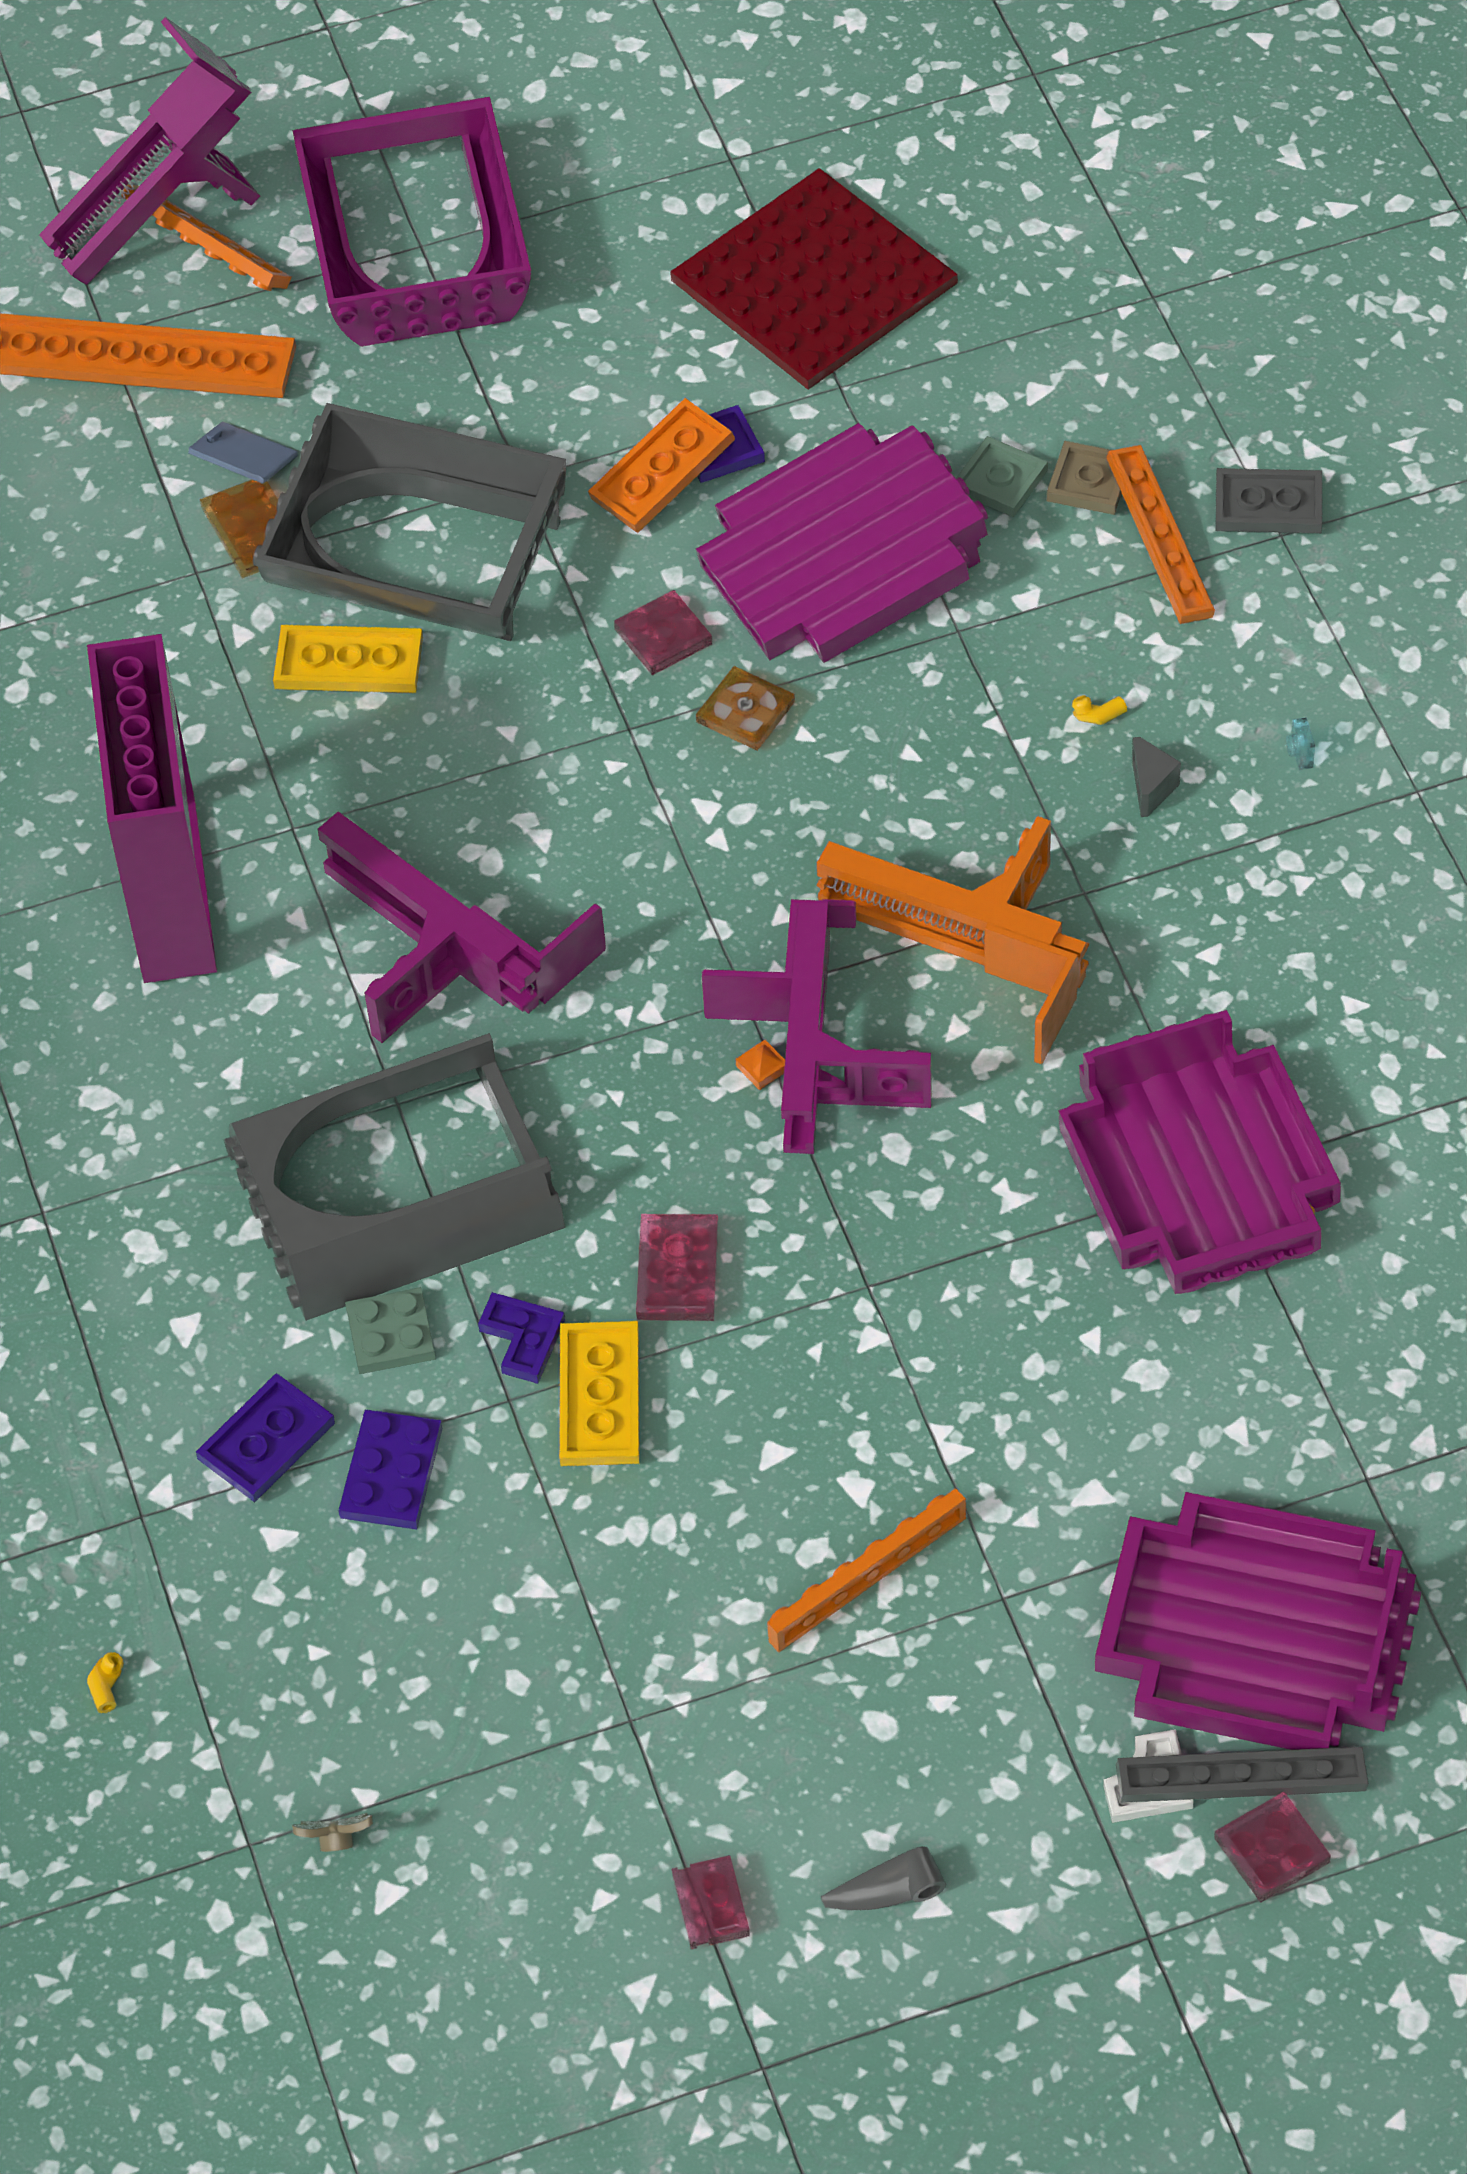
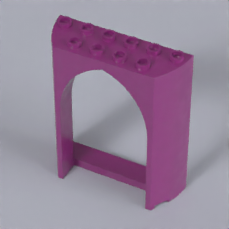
M490 97L292 130L328 305L335 322L347 337L363 347L512 320L526 298L531 280V267ZM461 135L462 150L483 236L482 248L474 267L467 276L393 289L383 288L362 271L351 252L331 157Z

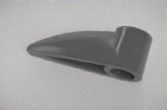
M921 1846L904 1852L822 1895L821 1900L825 1908L872 1910L901 1904L910 1900L914 1902L926 1901L942 1892L946 1887V1883L929 1849Z

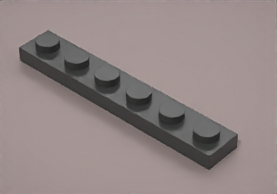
M1363 1747L1118 1758L1116 1763L1121 1803L1366 1791L1368 1787Z

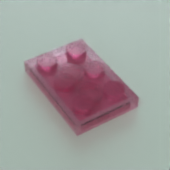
M641 1214L636 1303L637 1320H715L718 1214Z

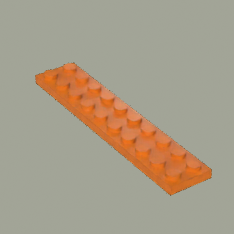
M0 313V374L283 398L296 350L295 338Z

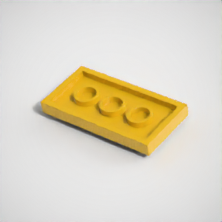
M281 625L273 677L274 689L416 693L423 643L422 628Z
M638 1321L560 1323V1466L639 1464Z

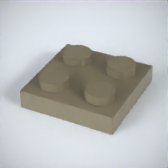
M1064 441L1047 490V501L1115 515L1122 492L1106 459L1110 450Z

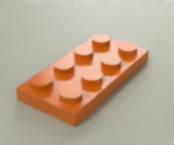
M684 398L591 487L588 493L593 501L639 533L735 440L733 432Z

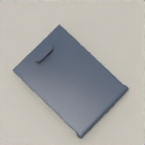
M223 421L191 445L188 454L262 484L298 456V452Z

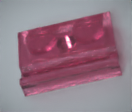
M730 1855L690 1864V1867L680 1870L677 1867L671 1869L691 1950L697 1949L698 1945L706 1943L714 1945L750 1936Z

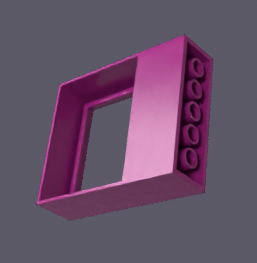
M162 634L88 644L87 651L107 822L143 982L150 983L216 973L217 966L195 796Z

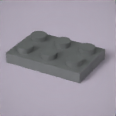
M1217 468L1215 531L1322 533V470Z

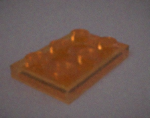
M251 479L200 499L204 514L242 579L259 572L258 566L253 565L254 552L258 545H263L269 519H274L277 514L278 499L267 481L262 484Z

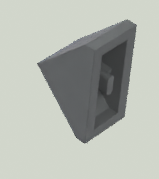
M1133 737L1132 765L1141 817H1148L1180 785L1181 762L1143 738Z

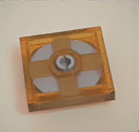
M733 666L696 713V722L758 751L795 703V694Z

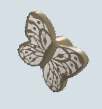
M364 1813L333 1822L301 1821V1824H293L292 1827L294 1835L308 1838L319 1837L320 1851L330 1852L352 1848V1833L371 1826L373 1819L372 1815Z

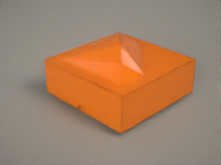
M763 1040L736 1058V1067L758 1090H761L784 1074L785 1059L766 1040Z

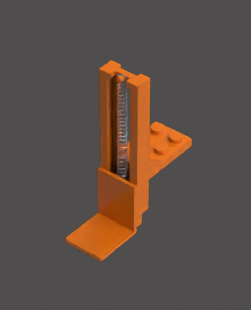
M1037 816L1031 828L1024 829L1019 841V851L1016 856L1011 855L1008 858L1004 873L973 891L831 841L828 842L817 861V876L820 877L817 886L820 888L818 900H853L856 902L857 921L985 966V973L1047 994L1048 996L1035 1020L1034 1062L1043 1064L1077 999V988L1081 987L1086 977V969L1089 962L1083 959L1089 947V943L1062 934V922L1026 910L1050 866L1051 820Z

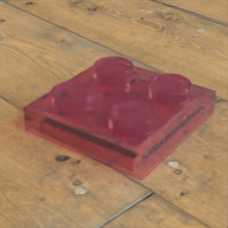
M675 590L614 620L615 631L651 675L712 645V635Z
M1285 1792L1280 1793L1217 1829L1214 1834V1839L1260 1903L1326 1866L1331 1860L1330 1853Z

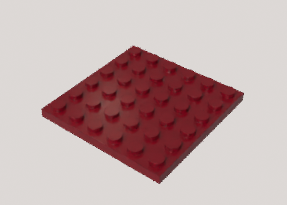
M820 168L670 271L671 281L808 390L958 283V274Z

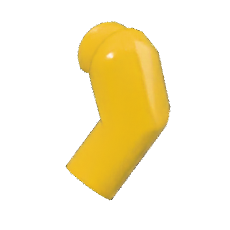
M1085 695L1076 697L1072 702L1075 718L1087 723L1103 725L1127 712V705L1120 696L1101 706L1091 704V699Z
M108 1652L101 1657L87 1678V1684L99 1713H108L117 1706L111 1688L120 1676L124 1662L122 1657L115 1652Z

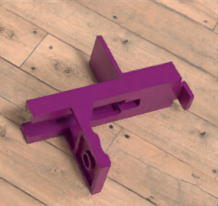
M791 899L785 972L709 969L702 971L705 1018L788 1022L781 1118L785 1119L783 1153L814 1154L818 1104L931 1108V1053L916 1050H907L905 1052L882 1051L880 1049L854 1050L823 1032L830 952V928L856 927V902L853 900ZM821 1066H844L845 1082L820 1069Z

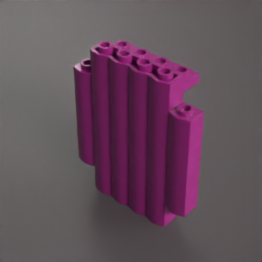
M857 423L715 505L719 521L726 532L695 549L700 566L769 661L807 640L822 662L825 663L970 579L967 568L969 569L980 563L977 548L981 546L980 539L988 535L985 524L988 515L979 500L973 502L969 497L970 492L961 477L955 478L951 474L952 468L943 454L937 455L933 451V442L925 431L920 433L911 425L880 443L872 429L866 431L860 423Z
M1224 1010L1214 1014H1205L1198 1019L1178 1025H1169L1162 1030L1145 1035H1136L1128 1040L1109 1046H1100L1092 1051L1083 1053V1064L1079 1065L1080 1086L1087 1102L1074 1103L1067 1108L1058 1110L1059 1130L1122 1269L1139 1268L1159 1258L1174 1293L1182 1294L1194 1292L1213 1282L1232 1280L1248 1271L1267 1269L1284 1260L1303 1258L1321 1249V1228L1310 1205L1315 1209V1212H1319L1338 1204L1341 1200V1182L1274 1045L1261 1049L1255 1048L1244 1054L1237 1055L1232 1044V1019L1228 1011Z
M1185 1492L1177 1526L1132 1516L1129 1517L1095 1654V1672L1139 1681L1134 1707V1717L1289 1750L1338 1747L1343 1723L1384 1732L1387 1720L1395 1721L1399 1697L1392 1696L1394 1684L1403 1685L1407 1661L1400 1660L1402 1649L1410 1650L1414 1626L1407 1625L1409 1614H1418L1422 1591L1414 1590L1416 1574L1408 1573V1568L1401 1567L1403 1551L1387 1548L1384 1568L1378 1567L1381 1547L1374 1546L1376 1530Z

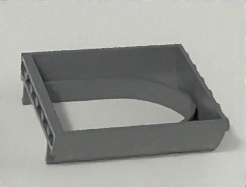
M326 403L321 416L317 415L314 419L310 441H305L302 446L301 461L298 467L294 466L291 470L287 492H282L279 496L277 514L274 519H269L263 545H258L255 549L253 565L258 566L264 581L512 641L514 636L513 611L547 529L558 530L560 525L559 500L565 491L566 459ZM384 495L413 496L525 522L490 607L389 584L354 573L333 560L322 549L315 539L311 527L324 515L340 506L356 500Z
M490 1033L230 1123V1137L224 1139L230 1160H235L238 1166L236 1172L243 1190L247 1189L250 1197L248 1200L255 1219L260 1218L262 1223L261 1232L268 1249L272 1248L275 1254L273 1259L277 1272L281 1279L287 1277L291 1286L286 1287L290 1303L293 1309L300 1307L306 1321L346 1307L345 1302L373 1297L565 1228L559 1195L551 1181L550 1171L552 1169L547 1156L539 1157L496 1064L493 1040ZM472 1069H476L520 1164L518 1167L414 1204L374 1215L343 1216L316 1211L299 1204L279 1190L284 1170L297 1149L312 1134L329 1122L350 1112Z

